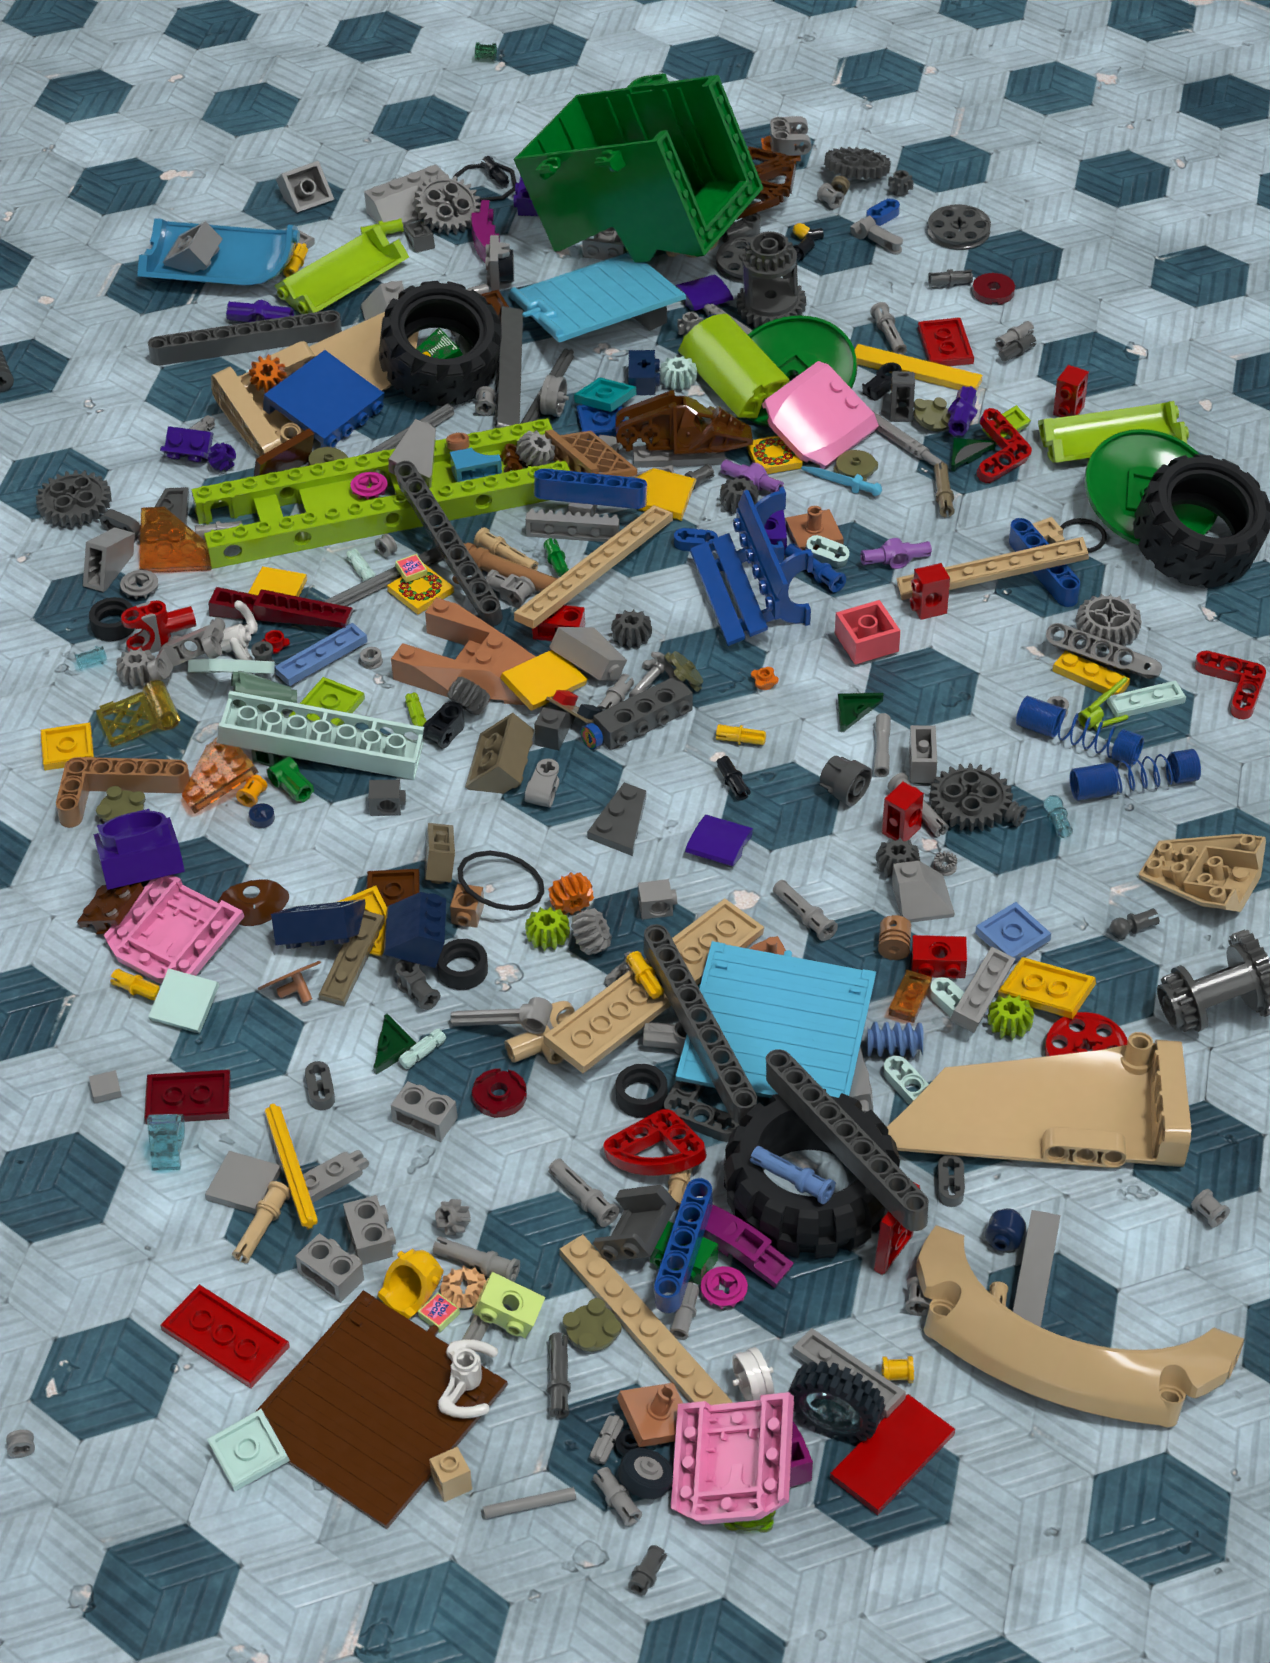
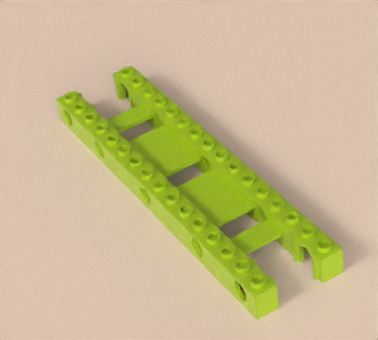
M547 418L467 434L470 442L468 448H472L475 452L483 455L499 454L500 456L506 444L517 445L520 437L528 431L534 432L537 430L539 434L543 435L546 430H552V426ZM441 439L435 442L432 487L429 489L448 520L451 521L550 501L535 497V471L538 469L570 471L566 461L559 462L558 460L550 464L528 466L526 469L504 473L505 465L502 462L501 474L456 482L451 470L450 452L453 450L447 448L446 439ZM395 449L382 450L380 452L191 489L194 509L199 524H210L209 522H213L211 509L229 506L231 518L236 519L239 516L258 513L260 520L257 523L239 524L240 526L215 531L211 530V532L204 533L211 568L215 569L422 527L421 521L399 488L396 475L389 472V458ZM376 472L382 474L387 479L388 486H393L396 495L375 499L371 497L369 500L366 497L359 499L357 495L352 494L350 484L352 479L361 473ZM296 503L298 505L303 504L306 513L283 517L281 506ZM238 545L240 547V553L235 556H226L224 554V550L228 546Z

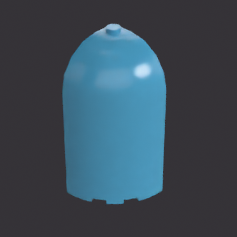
M154 218L150 245H153V247L147 249L144 254L139 255L137 276L245 286L264 284L283 272L294 254L296 243H299L300 231L297 226L288 224L287 230L210 225L222 238L218 246L220 249L210 259L211 264L207 269H200L195 273H190L165 266L162 262L178 236L199 224L171 222Z

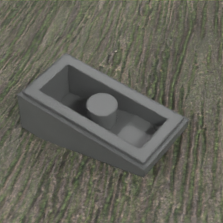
M423 221L403 226L415 252L435 248L433 233L423 224Z

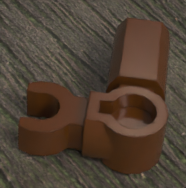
M506 444L500 454L501 461L505 465L504 473L510 470H521L523 467L528 468L524 461L519 460L520 456L515 453L517 447L514 444Z

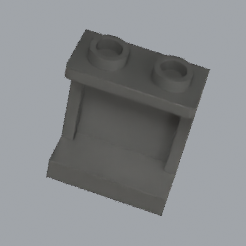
M662 1184L619 1190L615 1199L624 1209L623 1214L611 1236L595 1238L593 1241V1245L607 1261H617L651 1256L678 1204Z

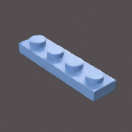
M351 623L346 628L336 631L276 665L275 674L288 686H291L367 643V635L354 623Z

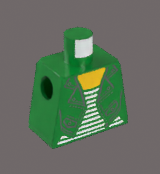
M440 328L436 329L417 348L419 352L438 359H451L463 355L461 350Z

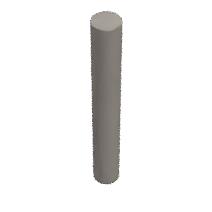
M574 1487L483 1506L485 1519L575 1500L576 1493Z

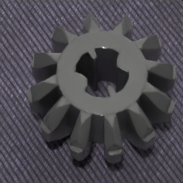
M735 477L734 480L727 479L726 483L721 485L720 502L724 506L725 511L732 510L733 514L736 513V508H739V500L745 490H749L754 504L758 502V489L754 485L753 480L746 481L745 477L742 479Z
M635 609L632 612L624 610L623 614H616V618L612 620L611 624L614 641L619 642L620 646L628 645L629 649L632 646L640 648L641 643L647 644L652 634L650 617L645 616L643 611L637 613Z
M458 677L452 683L447 693L451 701L458 702L464 710L474 715H480L487 707L488 701L491 698L486 690L464 677Z
M901 837L898 840L889 838L887 843L881 842V846L876 853L879 872H884L887 878L893 874V864L920 861L918 846L912 845L911 840L902 841Z

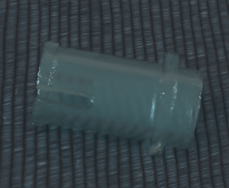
M95 646L96 649L76 654L75 658L79 669L99 662L104 664L103 661L107 660V656L103 646Z

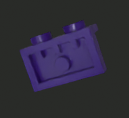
M168 426L165 446H161L160 451L167 454L166 457L170 459L180 460V456L188 457V461L201 463L202 459L208 460L213 433Z

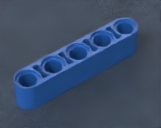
M538 469L534 473V495L543 500L640 509L646 506L647 482L641 478Z
M1025 518L1012 520L1009 544L1015 552L1049 544L1029 520ZM1067 564L1033 571V574L1060 605L1072 607L1077 604L1080 580Z
M703 1178L693 1179L686 1186L655 1280V1304L663 1313L676 1312L682 1304L713 1206L712 1186L708 1180ZM679 1268L680 1270L674 1271L671 1269ZM665 1293H672V1295H669V1296H668V1295H663V1294H665Z

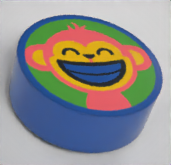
M589 723L581 728L580 735L582 741L589 749H595L603 744V734L597 725Z

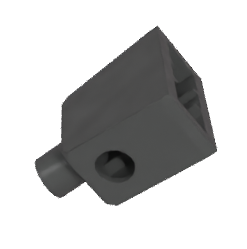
M892 372L890 421L913 422L914 372ZM899 402L906 403V406L899 407Z

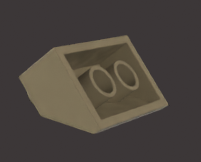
M511 713L480 733L465 787L468 790L502 794L512 788H517L523 781L522 775L528 762L529 749L533 744L534 729L517 715Z

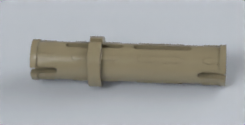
M941 462L942 469H939V463L933 467L937 486L936 501L939 504L940 515L947 517L946 511L948 510L950 517L954 514V493L950 487L948 466L946 463Z

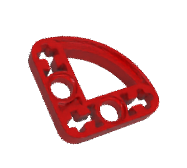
M669 1109L659 1110L610 1136L603 1144L606 1158L610 1163L626 1172L638 1175L660 1176L674 1174L693 1168L704 1162L707 1158L703 1140L675 1112ZM642 1133L647 1134L645 1137L635 1138L636 1135ZM677 1135H685V1137L681 1139H672ZM661 1140L675 1153L665 1157L635 1156V1154Z

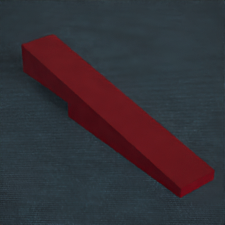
M216 587L208 602L209 616L245 619L242 613L234 606L235 602L239 600L247 605L255 620L339 628H346L353 612L352 607L263 589L260 590L258 595Z

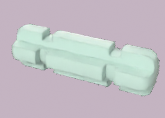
M357 549L347 551V560L352 564L358 575L362 577L363 582L375 576V573L370 569L364 558L360 556L361 554Z
M435 1029L429 1036L424 1037L412 1046L409 1051L400 1055V1064L405 1069L411 1068L415 1065V1062H419L435 1050V1047L443 1044L446 1040V1035L441 1029Z

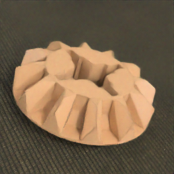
M463 1265L458 1270L452 1268L448 1275H443V1281L440 1285L441 1295L458 1308L473 1307L476 1305L486 1282L485 1276L480 1274L476 1267L467 1269ZM463 1280L467 1281L468 1285L465 1294H462L460 1287Z

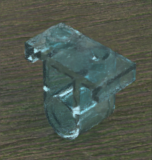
M149 1115L147 1123L152 1171L180 1170L182 1165L180 1152L185 1137L184 1115Z

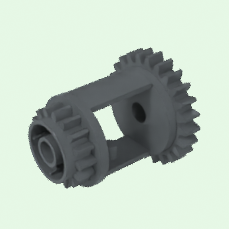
M768 231L757 234L751 241H748V246H746L742 255L744 288H741L740 293H737L736 299L738 315H741V320H746L747 325L754 323V328L782 317L802 316V312L806 311L805 291H802L801 285L798 286L797 253L792 246V242H789L788 237L778 232ZM752 275H753V276H756V277H759L760 279H757V280L753 279V282H752Z
M1244 929L1229 936L1230 940L1228 943L1230 946H1228L1226 953L1228 967L1194 980L1187 969L1179 965L1171 969V974L1162 977V984L1157 986V995L1162 1011L1174 1029L1180 1028L1184 1032L1192 1029L1199 1032L1206 1029L1208 1025L1206 1008L1239 995L1247 1006L1255 1010L1256 1013L1259 1012L1260 1016L1264 1015L1266 1017L1270 1015V958L1264 951V948L1260 947L1259 940L1254 938L1253 933L1250 934L1249 930L1245 931Z

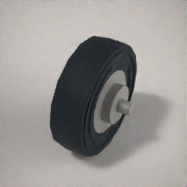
M636 1448L623 1456L618 1469V1475L621 1483L632 1494L644 1499H657L666 1494L670 1489L673 1481V1468L668 1460L658 1452L647 1448Z

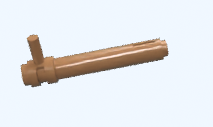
M463 543L481 572L496 570L500 575L507 578L511 574L518 577H527L533 582L535 590L538 592L543 591L557 580V578L494 555L483 547L477 548L475 544ZM453 576V582L459 584L455 576Z

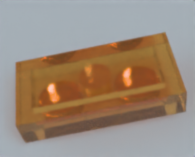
M906 970L889 1007V1016L915 1023L929 992L932 977Z

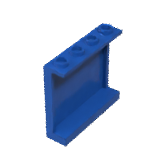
M324 350L265 393L263 410L269 415L275 410L279 411L304 431L310 428L314 433V438L321 442L320 448H334L341 439L348 437L358 426L364 425L370 417L381 412L384 406V392Z

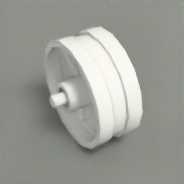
M752 1347L747 1349L746 1352L733 1354L732 1364L736 1380L732 1382L734 1386H739L746 1401L760 1400L761 1395L774 1394L771 1373L774 1372L773 1368H768L758 1348Z

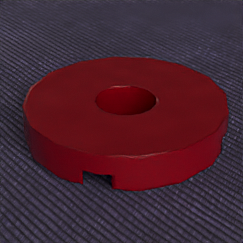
M986 273L978 276L973 281L972 290L974 297L978 301L992 305V302H998L997 305L1009 302L1014 297L1015 284L1006 275Z
M501 1068L483 1072L476 1078L473 1084L472 1101L476 1109L484 1115L493 1118L507 1117L515 1114L524 1106L527 1100L525 1081L522 1076L509 1069L508 1072L501 1071ZM498 1089L506 1091V1093L501 1096L493 1094V1092Z

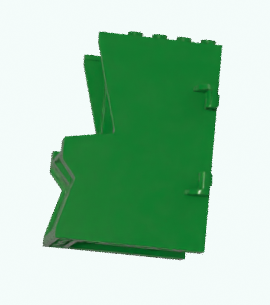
M662 73L639 77L626 88L578 94L513 159L554 252L562 251L613 227L635 263L650 261L657 249L696 257L705 256L763 189L719 75L669 82L667 75Z

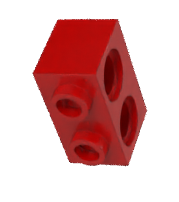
M1067 365L1057 379L1053 415L1067 417L1080 414L1085 407L1089 371Z
M563 605L534 629L532 628L533 639L552 641L558 627H585V607Z

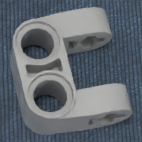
M802 116L772 118L770 120L771 151L790 156L809 153L811 141L809 136L806 135L808 132L807 120Z

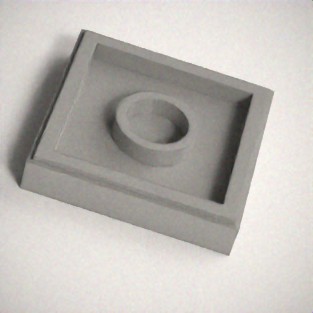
M228 1151L205 1193L206 1200L256 1214L257 1203L264 1199L268 1192L267 1186L269 1183L277 1181L281 1173V1165Z

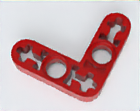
M986 409L980 418V425L1002 450L982 461L976 475L980 481L992 483L1024 464L1031 455L1032 449L1029 443L997 409ZM1000 433H1008L1011 439H1004ZM999 458L1008 460L1010 465L1001 464ZM992 467H994L992 473H991V472H987V473L985 472V471L991 470Z
M1212 651L1199 652L1196 656L1195 669L1204 675L1239 683L1232 699L1230 712L1238 719L1250 718L1265 682V667L1259 663ZM1225 667H1234L1236 670L1228 671L1225 669ZM1243 689H1252L1254 693H1245ZM1242 702L1246 703L1244 708H1241Z

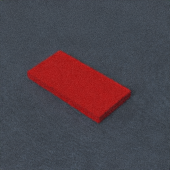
M200 1284L160 1324L163 1332L250 1389L290 1347L289 1341Z
M907 1394L906 1399L887 1418H884L878 1424L873 1437L860 1442L830 1473V1479L878 1515L955 1435L956 1429Z

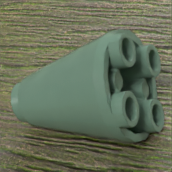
M244 671L232 672L231 686H234L233 691L297 703V690L291 689L289 686ZM237 699L233 701V704L237 707L247 706L242 700ZM260 704L257 706V708L263 712L271 710V708L265 704ZM283 709L281 712H288L290 709Z

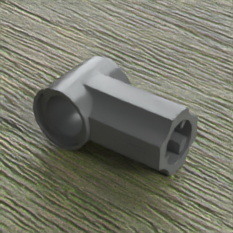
M754 213L734 222L721 236L722 241L725 243L735 238L754 237L759 234L760 215Z

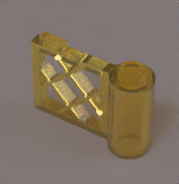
M160 680L150 681L143 687L142 692L115 703L113 701L99 706L100 709L96 710L111 747L158 728L161 730H171L180 722V715L166 685ZM141 702L137 711L129 710L131 705ZM117 713L114 721L104 719V716ZM124 715L133 717L129 724L121 722ZM139 719L149 720L147 724L136 726ZM116 728L124 729L123 734L112 737Z

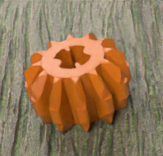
M269 354L266 360L259 356V363L252 362L253 369L248 371L249 376H251V384H256V390L258 391L264 388L265 393L283 381L282 379L287 378V373L284 372L286 369L285 365L280 364L278 357L272 360ZM269 372L271 375L266 376L264 373Z
M570 872L567 876H561V879L553 881V886L548 889L552 907L555 910L561 909L563 915L568 912L570 915H573L576 911L581 912L583 907L590 906L589 902L594 899L593 886L590 880L583 876L581 872L575 875Z

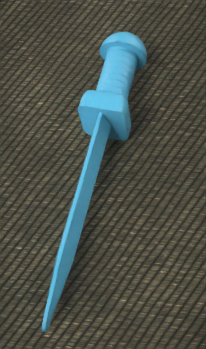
M801 467L802 470L816 477L850 486L853 493L863 490L872 493L873 496H878L882 492V486L879 483L865 482L859 474L851 478L816 467Z

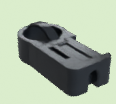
M894 362L882 365L876 371L874 378L867 384H862L863 394L875 401L879 400L891 389L892 376L884 374L902 371L901 366Z

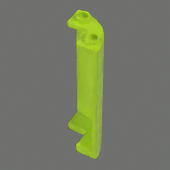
M380 225L274 286L277 289L279 298L285 300L301 314L315 313L408 259L409 255L400 239L389 243Z
M728 314L713 315L698 323L684 336L678 350L685 359L690 358L692 363L696 364L698 374L738 418H757L763 399L770 397L789 382V378Z
M1174 401L1053 419L1047 418L1038 421L1043 447H1048L1047 456L1054 463L1090 458L1094 450L1104 440L1114 434L1127 430L1146 429L1159 431L1174 436L1187 443L1189 438V430L1185 426L1184 421L1177 422L1179 410Z

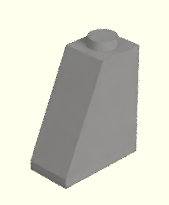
M415 419L389 458V472L395 475L394 469L399 462L410 461L415 465L428 488H431L436 428L427 422Z
M114 527L86 542L84 587L102 592L108 589L133 556L135 533Z
M558 627L549 647L600 681L618 680L627 662V659L594 627Z

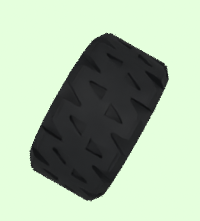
M427 281L422 282L421 286L418 287L412 285L399 292L398 300L393 298L385 309V314L382 318L379 346L381 369L383 372H387V380L396 390L402 389L405 391L406 397L417 402L426 401L434 406H444L452 402L458 405L467 402L474 397L477 389L489 386L491 379L495 376L502 340V326L499 323V316L493 306L487 304V300L473 289L471 291L467 290L462 284L447 281V283ZM443 328L454 331L464 337L470 343L472 349L460 357L438 359L419 352L410 344L408 338L423 329Z
M1196 454L1190 458L1184 455L1171 459L1168 466L1163 464L1154 473L1134 514L1136 518L1133 522L1135 539H1140L1138 547L1146 560H1151L1155 564V569L1167 577L1178 579L1179 583L1194 587L1204 585L1205 588L1219 587L1227 582L1232 583L1246 573L1248 568L1250 569L1270 531V502L1266 492L1260 490L1259 482L1250 473L1242 471L1238 465L1225 459H1216L1212 455ZM1192 504L1206 508L1224 520L1232 536L1213 538L1197 533L1179 520L1172 506Z

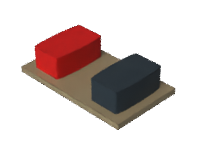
M556 690L554 697H546L550 702L586 723L594 724V715L602 712L601 709L594 705L581 704L580 707L576 706L578 696L570 691Z

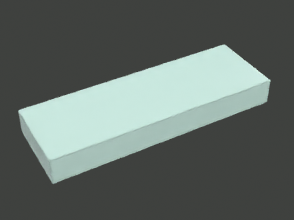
M1175 680L1112 695L1107 699V704L1115 717L1123 715L1133 716L1185 703L1186 696Z

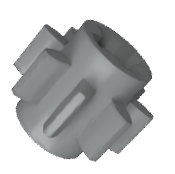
M694 312L685 313L682 319L677 320L679 335L683 334V337L687 335L693 327L703 321V318Z
M450 1199L449 1202L442 1201L441 1207L435 1212L437 1228H445V1235H455L456 1232L464 1233L465 1227L471 1222L469 1206H461L460 1199Z

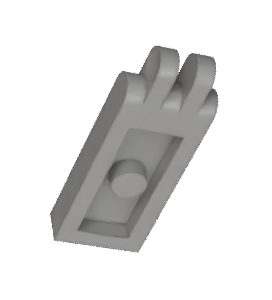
M356 1150L351 1154L343 1152L303 1174L312 1203L362 1175V1170L369 1166V1161L363 1157L364 1155L360 1150Z

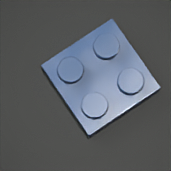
M1017 902L978 924L975 933L990 947L992 946L1015 958L1014 963L1051 940V933Z

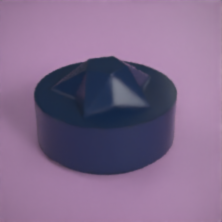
M265 803L256 804L249 810L251 825L257 828L270 826L275 820L273 807Z

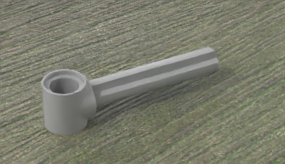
M534 997L529 1000L528 1004H522L520 1009L453 1011L451 1013V1024L453 1026L521 1024L526 1031L533 1034H541L546 1029L553 1007L548 1000Z

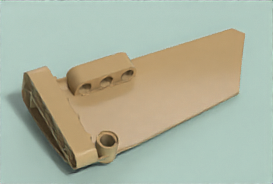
M385 312L314 345L308 346L305 341H301L271 355L272 360L278 357L280 364L285 365L286 369L284 372L287 373L288 377L322 351L326 350L382 392L392 386L387 380V372L382 371L379 361L381 326ZM419 331L408 338V341L415 349H417ZM228 367L212 374L211 390L214 399L238 433L259 456L290 439L287 437H294L304 431L279 411L275 410L269 415L263 410L264 388L260 391L256 390V384H251V376H249L248 372L237 376L234 370ZM269 372L264 373L266 376L271 375Z
M1135 1032L1129 1036L1127 1045L1104 1050L944 1067L926 1089L887 1126L889 1129L888 1135L896 1142L898 1151L1117 1168L1125 1163L1184 1167L1191 1140V1121L1182 1042L1156 1039L1153 1043L1152 1038L1148 1034Z

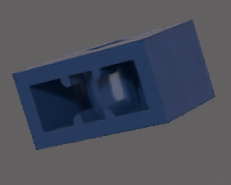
M629 350V385L636 386V395H655V386H660V373H655L660 372V359H655V350Z

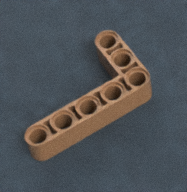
M72 758L65 764L56 799L59 820L64 827L72 828L78 826L83 820L89 791L106 792L108 788L118 786L121 790L141 791L143 793L186 792L191 786L188 765L183 760Z

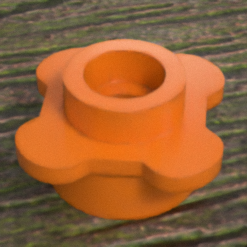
M765 667L751 672V677L755 679V686L758 689L769 690L779 682V678L774 675L772 667Z

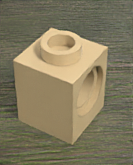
M458 1447L429 1459L432 1479L444 1502L472 1490L471 1472Z

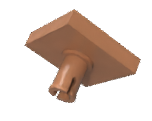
M810 506L807 514L785 518L786 528L793 543L802 550H805L807 540L814 535L825 537L840 544L844 543V538L830 509L822 510L819 506ZM815 545L813 549L817 550L820 546Z
M674 1383L628 1389L619 1392L617 1400L639 1447L675 1442L678 1404L683 1402Z

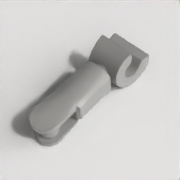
M870 215L850 226L851 233L857 239H864L868 236L869 239L883 246L892 254L897 255L902 252L900 245L903 244V238L891 234L876 225Z

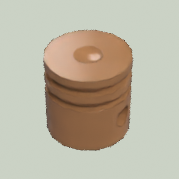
M892 915L885 917L880 922L878 951L884 958L900 960L909 955L912 924L907 918Z

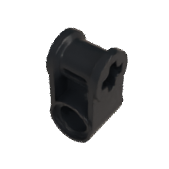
M455 701L443 704L423 725V739H431L437 742L438 746L443 749L448 747L452 740L463 731L465 726L461 704Z

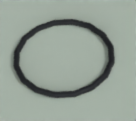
M491 850L475 852L463 858L457 868L458 880L465 891L477 901L496 909L509 911L528 909L539 903L545 892L543 879L536 869L523 859L508 853ZM496 856L507 858L521 864L534 875L538 881L539 892L534 900L526 904L513 906L498 904L482 898L470 889L463 878V868L467 862L476 857Z

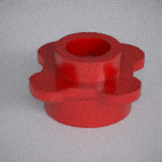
M279 630L267 632L265 639L261 640L272 644L273 654L279 653L283 647L290 644V640L284 638V634Z

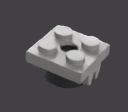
M490 235V244H486L485 259L488 274L487 285L488 288H491V291L499 290L500 292V289L511 287V282L514 281L513 249H510V244L499 242V235Z

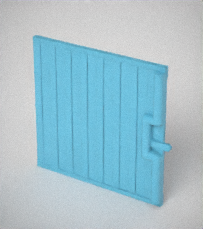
M629 252L521 289L513 287L509 292L510 298L526 311L522 313L523 317L531 316L558 343L686 299L685 293L680 291L646 262L635 263Z
M712 941L699 989L756 1095L771 1098L772 1095L777 1094L766 1081V1055L772 1050L781 1049L787 1051L823 1089H826L830 1096L839 1098L841 1093L850 1096L876 971L860 970L792 957L790 950H786L784 955ZM687 1035L675 1081L715 1088Z

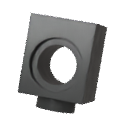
M400 779L369 780L368 801L370 816L401 815V805H406V790H401Z

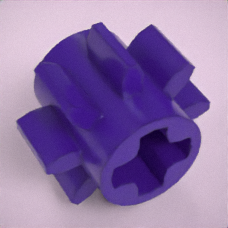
M222 442L221 444L216 443L209 448L211 453L208 454V461L214 469H220V471L225 469L227 471L235 465L233 461L236 459V452L231 445Z

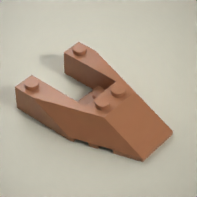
M436 597L425 612L427 634L465 645L457 658L454 660L404 643L401 644L391 658L393 680L448 697L447 693L452 683L458 677H464L486 690L491 697L489 701L491 699L504 700V704L525 705L500 677L502 672L536 656L460 605Z

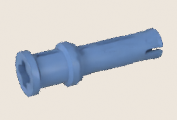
M757 1146L751 1154V1157H754L750 1159L751 1163L795 1185L798 1192H807L818 1198L817 1200L821 1204H826L835 1190L836 1183L834 1180H826L816 1175L815 1171L811 1168L802 1169L761 1146Z

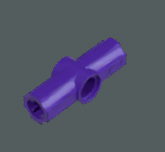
M257 300L254 304L229 301L226 316L230 321L255 322L294 316V309L271 306L265 300Z
M962 386L957 392L956 399L948 409V413L951 414L948 423L949 432L953 436H963L968 431L970 422L978 412L975 408L977 390L972 386Z

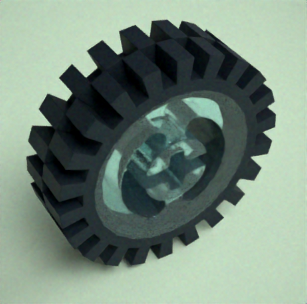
M815 1361L809 1362V1365L803 1364L797 1370L788 1390L794 1396L793 1412H796L795 1417L798 1420L805 1419L803 1425L808 1428L812 1425L815 1426L814 1432L821 1434L822 1431L827 1432L826 1437L831 1439L836 1435L841 1442H845L848 1438L851 1443H857L858 1439L863 1442L867 1438L873 1437L885 1409V1404H883L885 1401L884 1397L879 1396L880 1390L872 1388L873 1383L870 1380L861 1381L863 1378L862 1374L858 1372L855 1376L850 1374L851 1369L846 1366L842 1371L839 1370V1364L832 1363L831 1367H829L826 1361H820L819 1365Z

